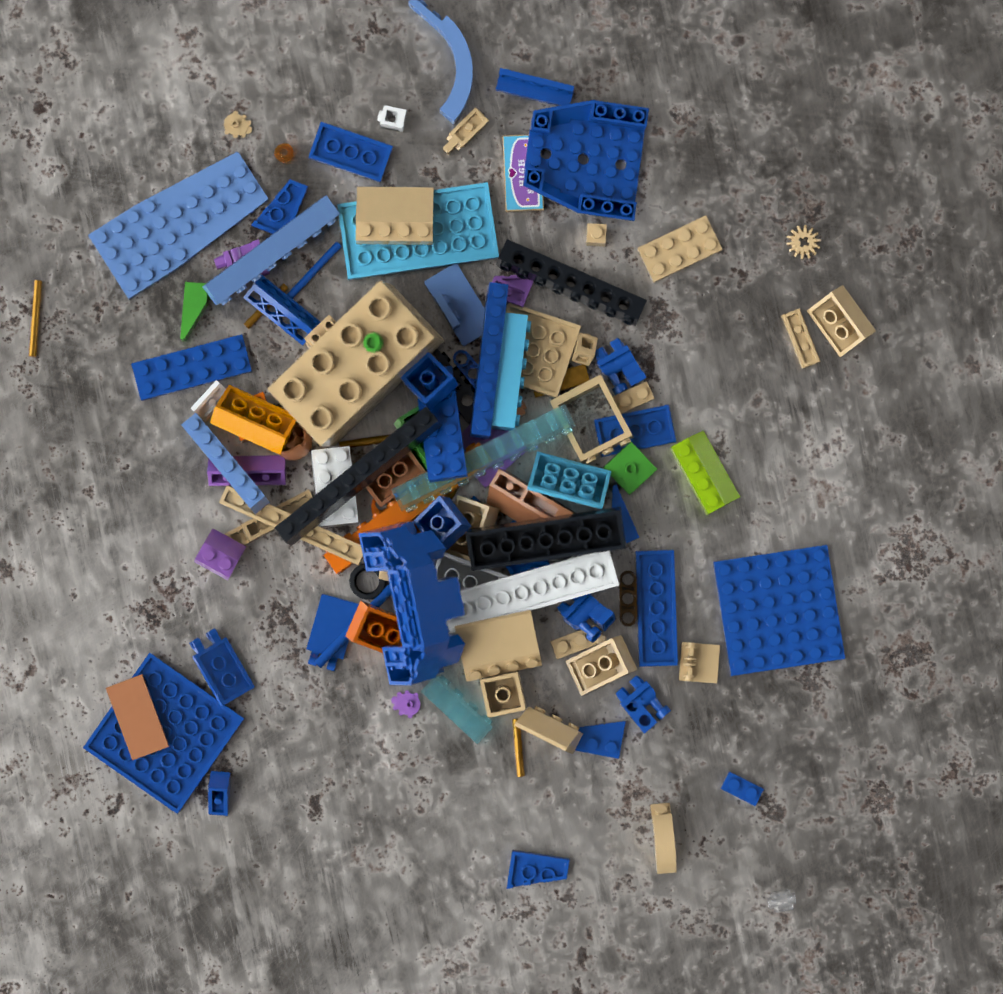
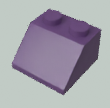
M212 529L194 562L228 580L246 546Z

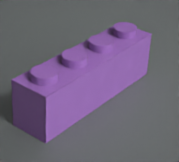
M232 456L256 485H286V459L282 456ZM208 458L207 474L209 486H231Z

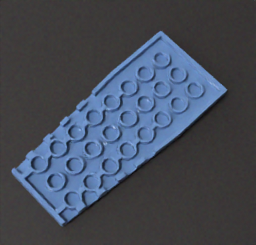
M236 152L136 204L88 236L130 300L179 269L195 257L198 252L207 248L214 240L224 235L234 225L240 223L243 218L256 211L259 206L268 201V197L239 152Z

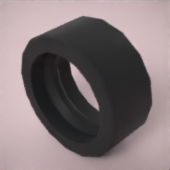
M360 564L350 574V588L361 599H375L385 588L386 580L379 579L378 587L373 592H362L357 587L356 580L357 576L362 571H365L366 568L365 564ZM373 571L379 578V571Z

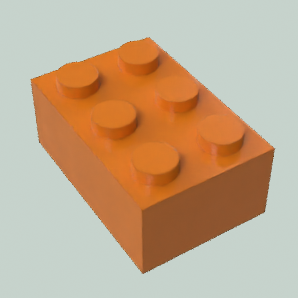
M360 601L346 637L354 643L383 653L382 647L402 645L396 614Z

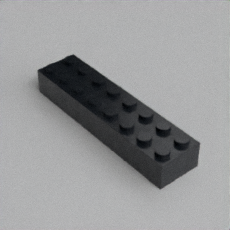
M621 507L473 528L466 531L472 571L626 549L627 545Z

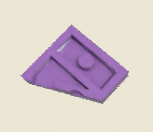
M510 275L509 277L494 276L492 281L494 283L508 284L507 303H512L522 308L534 283L531 279H521L517 275Z

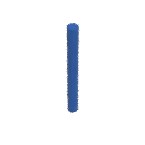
M336 241L287 295L293 299L342 246Z

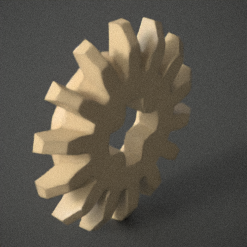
M804 225V230L797 226L798 232L792 229L791 232L794 235L787 236L788 239H791L787 246L792 245L789 252L794 250L796 252L794 257L798 253L801 254L800 259H803L806 254L809 259L811 258V252L814 255L817 254L814 248L820 249L816 242H821V239H815L819 233L812 234L813 227L807 231V225ZM807 237L809 245L801 247L799 238Z

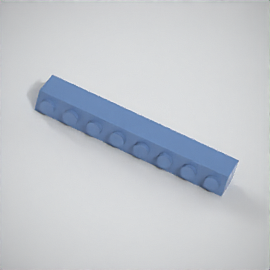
M327 195L322 197L203 285V289L215 305L220 303L222 305L226 304L232 299L230 296L233 293L237 292L239 294L247 288L245 284L249 281L254 283L261 278L262 275L260 273L265 269L267 271L272 270L277 266L276 261L280 258L285 260L292 255V249L295 247L300 249L308 243L306 241L311 235L313 238L322 232L321 228L327 224L329 227L337 221L336 217L340 213Z

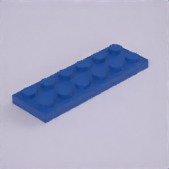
M242 334L131 363L141 401L252 372Z
M452 365L445 366L444 368L454 377ZM455 388L431 410L442 426L423 441L429 483L468 477ZM418 399L420 412L426 406Z
M674 550L635 551L639 667L678 666Z

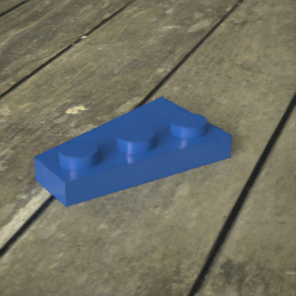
M290 179L251 226L274 234L297 216L308 186Z
M626 721L579 727L578 731L583 733L575 751L619 759Z

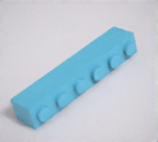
M505 312L492 429L515 431V426H519L520 415H517V407L521 408L522 396H519V390L524 388L525 377H521L522 370H526L527 358H523L524 351H528L529 346L526 332H530L531 321H528V315Z

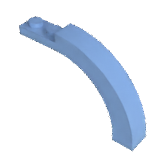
M409 0V7L444 37L454 55L456 63L455 82L447 101L440 108V114L455 125L467 106L472 90L473 66L469 47L460 29L448 16L441 21L442 17L433 10L431 12L427 9V4L423 0Z

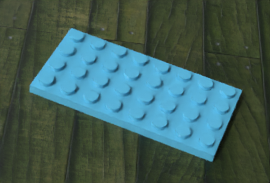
M488 182L434 190L433 245L356 244L357 201L337 204L338 212L340 213L339 221L348 280L497 259L499 257Z

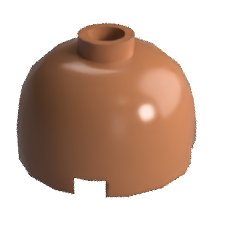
M296 422L291 436L280 454L286 460H300L312 448V437L298 422Z

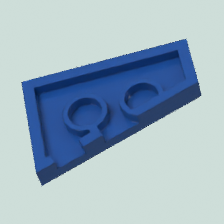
M512 850L506 889L567 879L570 858Z

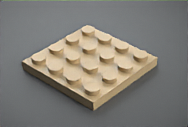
M508 303L506 313L528 315V321H531L530 332H526V339L529 340L528 351H524L523 358H527L526 370H522L521 377H525L524 388L553 398L558 397L581 326Z

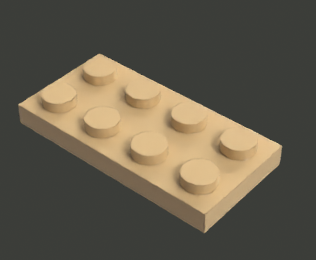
M703 216L637 248L653 283L723 250L707 216Z

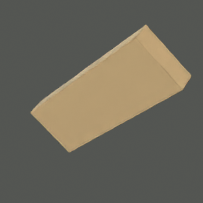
M800 308L783 314L781 317L802 369L819 363L818 353Z

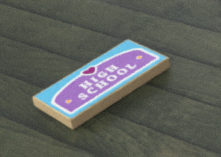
M529 135L503 136L506 212L544 211L543 196L523 186Z

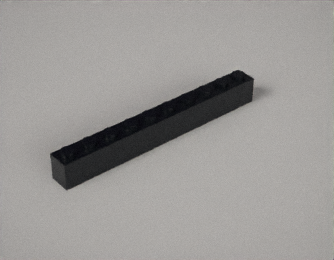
M426 406L274 528L290 546L294 545L428 438V436L438 430L442 424Z

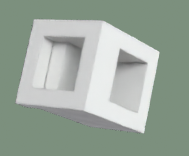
M384 105L383 110H379L377 121H380L381 127L403 132L407 110ZM393 116L396 119L394 122H389V117Z

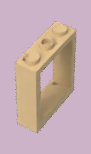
M601 374L550 401L583 464L586 463L588 465L596 461V457L601 454L605 456L612 453L614 447L618 445L623 447L631 442L630 439L634 438ZM601 387L624 433L583 454L560 407Z

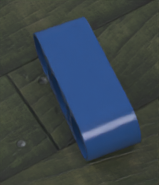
M458 350L453 355V363L461 371L465 379L475 388L476 379L470 378L468 373L472 369L477 370L478 364L467 351ZM465 355L467 361L464 364H459L456 361L457 356Z

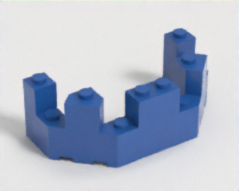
M414 521L401 522L359 533L366 572L387 571L402 641V645L382 647L389 685H413L436 678L437 674L444 672L443 667L459 662L465 646L464 641L458 634H449V628L446 620L465 615L464 603L460 593V583L457 577L437 579V569L433 560L443 558L446 550L445 546L432 530L417 533Z

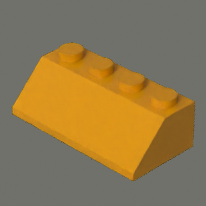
M228 385L216 404L210 421L211 424L279 455L285 448L297 422L287 410L231 385Z

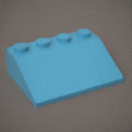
M537 451L527 490L602 509L611 471Z

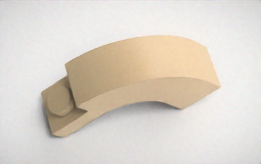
M670 803L650 804L657 874L676 873L675 838Z

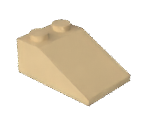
M622 635L613 637L565 661L581 696L638 670Z

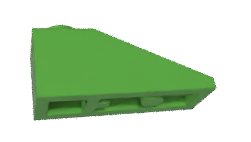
M185 282L180 334L182 341L188 339L206 310L209 300H212L202 287L206 283Z

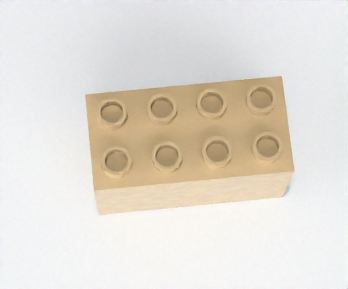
M380 280L267 390L320 446H335L402 382L401 377L428 352L432 354L445 340L393 285ZM370 333L379 334L383 339L382 349L374 353L367 351L363 344L366 335Z

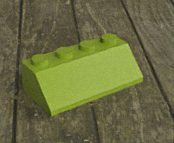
M704 430L670 448L706 515L740 498Z

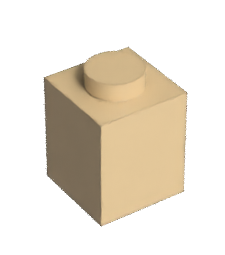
M587 223L586 246L605 247L607 224Z

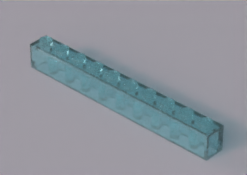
M563 404L464 453L468 477L429 483L428 472L391 489L401 511L409 513L417 509L416 505L422 502L424 504L435 500L434 496L440 493L442 496L452 491L451 488L456 485L462 487L468 484V479L473 477L478 479L486 475L487 470L491 468L496 470L504 466L503 462L509 459L511 462L522 457L521 453L525 451L531 453L539 448L538 445L543 442L549 444L556 440V436L560 434L565 436L573 432V428L576 427L566 405Z

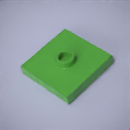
M632 442L628 443L603 466L604 469L611 471L612 478L629 495L657 470Z

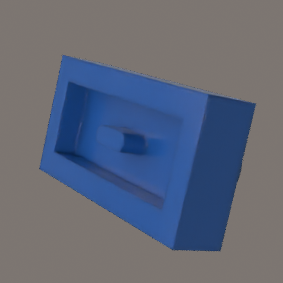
M728 772L720 788L756 806L764 790L731 772Z

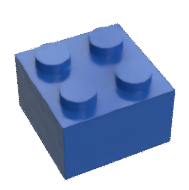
M430 352L424 355L401 377L404 384L430 411L459 385L455 378Z
M440 495L414 520V524L421 532L428 530L434 532L445 546V552L471 527V524L449 497Z

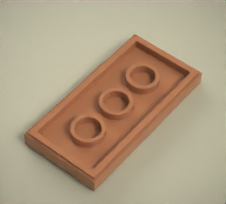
M143 674L106 688L132 761L170 747Z

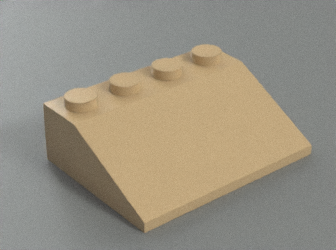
M357 187L356 244L433 245L434 187Z
M531 610L455 626L456 634L465 643L461 659L467 682L542 666Z

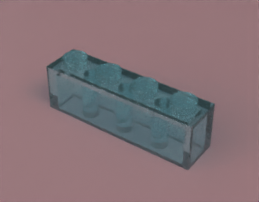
M437 675L421 692L478 744L493 728L490 725L493 721L485 714L483 716L479 715L476 712L479 709L471 701L469 703L464 701L462 698L465 695L457 688L453 690L448 686L450 681L443 675L440 677Z

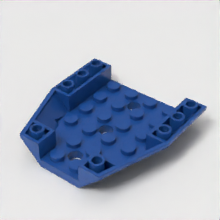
M590 100L534 110L528 137L523 186L576 213L634 221L640 162L649 108ZM548 149L551 157L548 159L542 158L540 155L541 150ZM586 155L588 163L580 164L578 156ZM623 160L626 168L624 170L617 169L616 161Z

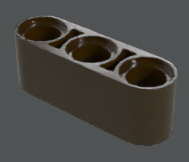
M624 571L619 576V622L623 626L629 627L635 624L637 620V577L632 571ZM625 574H630L633 577L632 584L626 585L623 583L622 578ZM629 593L633 596L631 604L623 602L624 594ZM628 612L633 615L631 623L623 621L624 613Z

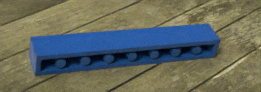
M489 282L487 286L469 437L489 439L491 435L508 284Z

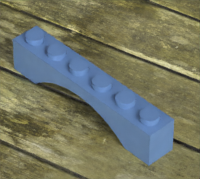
M197 413L181 424L254 514L270 503Z

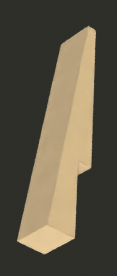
M308 489L276 507L292 514L313 496ZM251 519L224 535L246 546L275 530V528L256 519Z

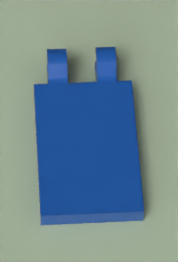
M325 594L321 595L306 650L312 651L308 664L317 665L314 661L319 657V654H322L351 624L359 604ZM349 640L329 659L328 670L335 671L338 658L344 660Z
M214 628L206 633L207 638L213 644L205 649L199 638H196L189 644L197 653L192 658L222 707L255 686L228 639L225 637L221 640Z

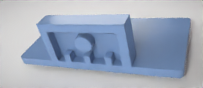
M458 264L450 265L424 282L462 346H466L482 336L485 308Z

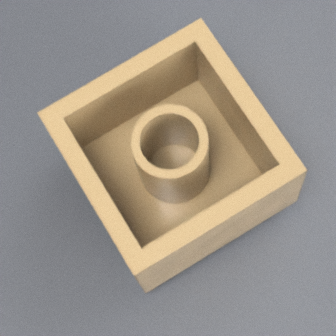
M519 671L480 679L488 718L526 710L527 706Z

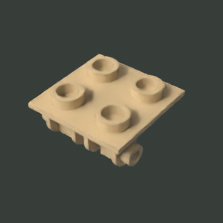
M682 642L679 681L717 684L720 645Z

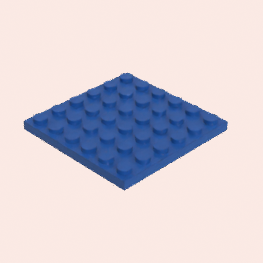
M827 545L713 562L731 676L845 659Z
M149 652L133 677L143 674L170 747L132 761L114 709L111 707L83 748L178 814L245 718L226 705L221 707L215 697Z

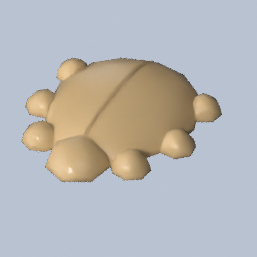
M234 111L224 120V133L227 135L230 133L234 138H237L238 135L244 138L246 137L245 133L250 134L252 132V128L249 126L251 121H246V115H240L237 111Z

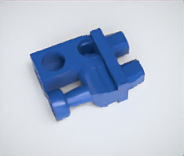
M619 338L610 342L613 353L608 355L604 347L595 351L596 364L601 373L608 377L614 388H612L614 395L628 389L625 382H620L617 373L622 371L630 387L647 378L628 346H624Z
M590 594L573 598L572 600L575 602L571 606L564 601L557 608L564 622L575 630L581 629L587 634L586 638L591 643L599 638L602 631L597 627L592 628L587 623L589 619L603 631H606L616 620L614 612L609 608L607 609Z
M636 675L629 681L635 688L632 694H629L624 687L615 694L621 702L620 705L643 734H645L657 723L647 711V706L651 705L657 711L655 715L659 720L666 716L671 709L667 705L663 707L647 681L644 682Z

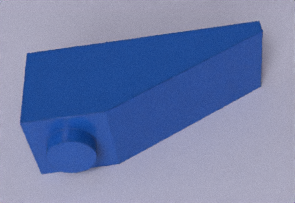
M614 485L612 487L611 508L621 507L627 544L640 537L617 485Z

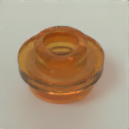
M286 143L279 144L274 152L276 159L283 163L289 162L294 155L293 148ZM282 150H287V155L282 156L280 154Z

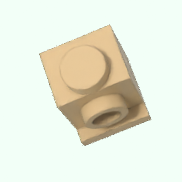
M579 333L571 361L589 366L595 356L598 338L590 334Z

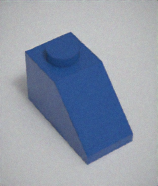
M211 771L208 785L209 815L228 816L230 772Z

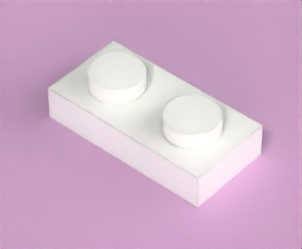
M216 380L191 409L206 422L213 414L214 408L226 388Z

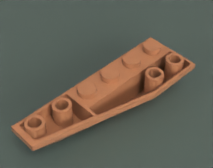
M498 469L489 485L487 504L499 508L500 512L516 522L576 513L548 495L527 490V482L504 469Z

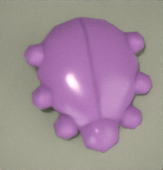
M406 690L404 694L398 692L397 696H393L391 702L394 704L393 710H399L400 716L405 714L408 715V718H412L420 709L418 693L412 694Z

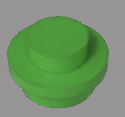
M370 333L364 338L363 344L367 351L374 353L382 349L383 339L377 333Z

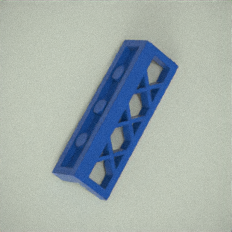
M500 68L496 91L555 106L571 104L574 86Z
M263 275L243 297L301 345H304L306 340L297 333V329H302L308 335L321 323ZM255 291L260 295L261 300L254 299L250 294ZM267 305L274 306L276 312L269 311ZM282 317L290 319L291 324L284 323Z

